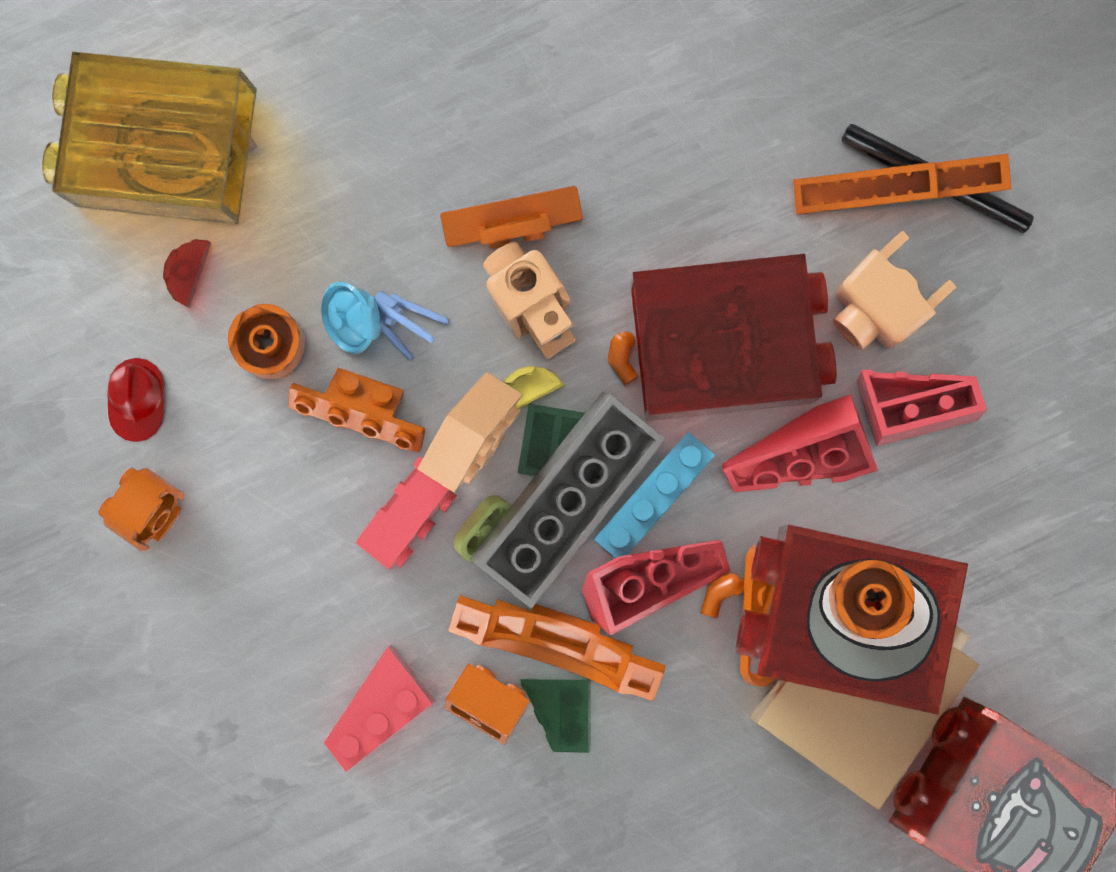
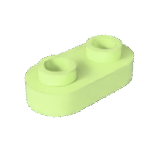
M497 495L485 498L455 535L453 542L455 551L465 560L471 561L470 557L511 505Z

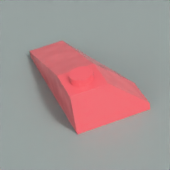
M851 394L814 407L722 464V469L733 492L777 488L780 483L799 481L800 486L811 485L812 480L831 478L832 483L844 482L878 470Z
M720 540L619 556L588 572L582 593L591 620L608 634L612 635L729 573L730 568L723 543Z

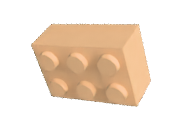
M486 372L447 414L422 459L418 470L454 493L463 482L469 485L479 469L485 466L492 453L495 454L505 438L504 432L507 427L510 428L517 418L520 409L516 405L522 394Z

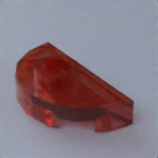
M194 239L191 242L182 244L179 248L171 251L164 263L163 279L168 292L175 301L187 308H190L211 242L208 240Z

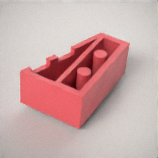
M861 370L856 381L876 447L979 421L987 410L976 376L930 374L928 376L907 374V372H895L894 374Z
M420 456L413 464L415 469L404 482L401 481L394 489L395 494L384 507L380 508L355 542L387 569H393L395 565L401 568L414 552L410 549V546L418 537L422 540L427 537L436 525L432 521L434 516L440 509L446 512L458 497L454 492L418 470L422 461Z
M393 645L387 647L324 742L345 772L435 702L434 698Z

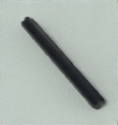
M849 124L842 136L844 143L891 167L929 163L855 124ZM990 193L952 197L1021 233L1028 231L1034 220L1032 214Z

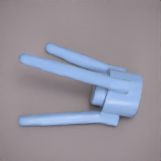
M379 291L374 296L380 314L381 331L408 360H412L413 355L389 329L387 324L393 326L398 321L430 343L434 342V337L404 317L401 307L443 324L449 323L447 317L406 301L395 293L390 296L384 291Z

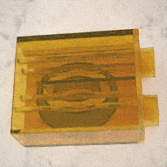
M72 51L69 74L59 73L53 85V107L55 113L63 117L59 142H49L44 150L42 161L43 177L47 184H53V193L75 207L239 224L257 88L240 68Z

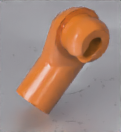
M627 331L621 334L618 333L612 338L607 359L609 365L624 386L639 376L628 361L630 350L636 345L634 335Z
M731 573L710 582L700 614L718 618L722 600L732 595L740 596L743 594L744 579Z

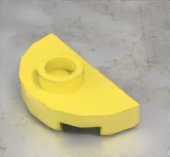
M535 366L517 369L504 381L505 384L522 394L516 405L519 409L565 386L557 374L545 368Z

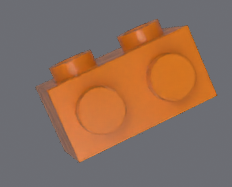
M468 663L446 697L444 709L506 745L526 712L530 700L525 697V692L519 687L510 683L506 686L494 679L495 675L489 669L481 665L474 667Z

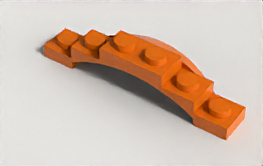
M460 595L448 629L451 633L471 639L475 644L535 659L583 676L616 692L633 694L651 701L655 698L666 666L631 654L633 645L599 634L601 627L597 624L535 604L530 611L497 599L493 607Z

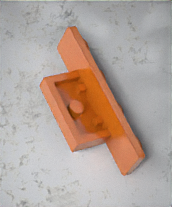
M573 185L446 211L440 214L448 247L481 241L482 245L489 243V248L493 249L510 243L509 239L523 236L524 241L542 239L545 237L544 232L551 231V226L580 221L583 219L578 189Z
M337 368L326 393L292 383L290 386L288 407L301 415H310L328 421L336 427H345L360 432L368 438H377L392 443L403 450L420 452L423 446L425 428L394 418L403 398V389L341 368Z

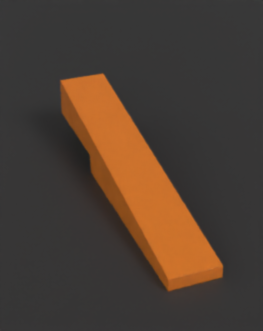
M1009 154L793 179L796 214L1012 190Z

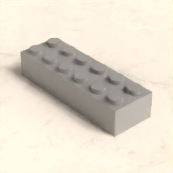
M601 392L470 557V560L532 609L665 441V438L612 394Z

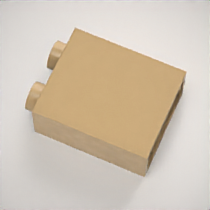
M864 601L866 606L876 608L875 602ZM941 615L940 628L935 644L924 664L914 672L890 681H862L836 671L815 651L807 634L750 718L873 807L880 810L980 664L961 652L970 640V635Z

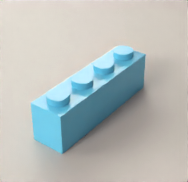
M688 431L593 540L614 559L619 556L628 555L712 460L715 454Z

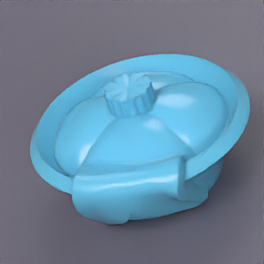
M334 282L328 286L324 292L321 305L322 320L328 335L338 347L348 353L359 354L365 351L370 345L371 340L377 339L381 331L380 314L376 299L367 291L355 288L346 282Z

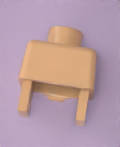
M903 230L881 251L874 249L836 290L837 298L846 308L833 319V323L843 337L859 350H863L875 338L885 348H894L935 316L936 311L934 308L956 288L949 279L925 300L919 292L918 281L906 269L897 268L887 260L909 239Z
M511 242L497 249L484 261L483 267L490 276L486 287L492 302L516 339L529 333L547 360L576 342L575 336L569 329L573 326V323L564 312V309L571 304V300L565 290V286L540 251L532 250L525 254L519 243ZM526 286H534V287H533L531 290H529V291H526V292H521V291H520L522 288H524V287H526ZM562 333V337L559 340H552Z

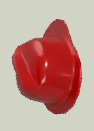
M133 358L125 360L117 365L110 374L107 387L109 422L115 433L123 439L133 442L144 441L156 434L162 425L164 415L163 377L158 367L147 359Z

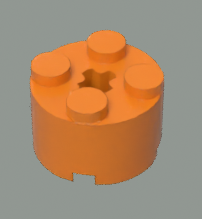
M258 304L242 311L235 317L228 332V345L235 361L244 370L262 379L287 377L297 368L305 353L306 342L301 326L284 309L272 304ZM271 337L274 340L272 346L265 348L260 344L262 338L269 339Z
M130 468L122 475L119 489L113 497H109L103 502L98 514L103 518L105 527L139 551H146L151 548L146 543L152 538L160 541L176 521L181 511V508L176 504L178 498L184 500V493L148 468L138 471Z
M880 560L859 561L848 565L836 576L829 589L830 609L837 623L848 633L868 639H884L900 632L908 624L915 603L914 588L908 576L900 568ZM867 591L869 593H878L879 598L874 601L876 608L865 605L864 601L868 598Z

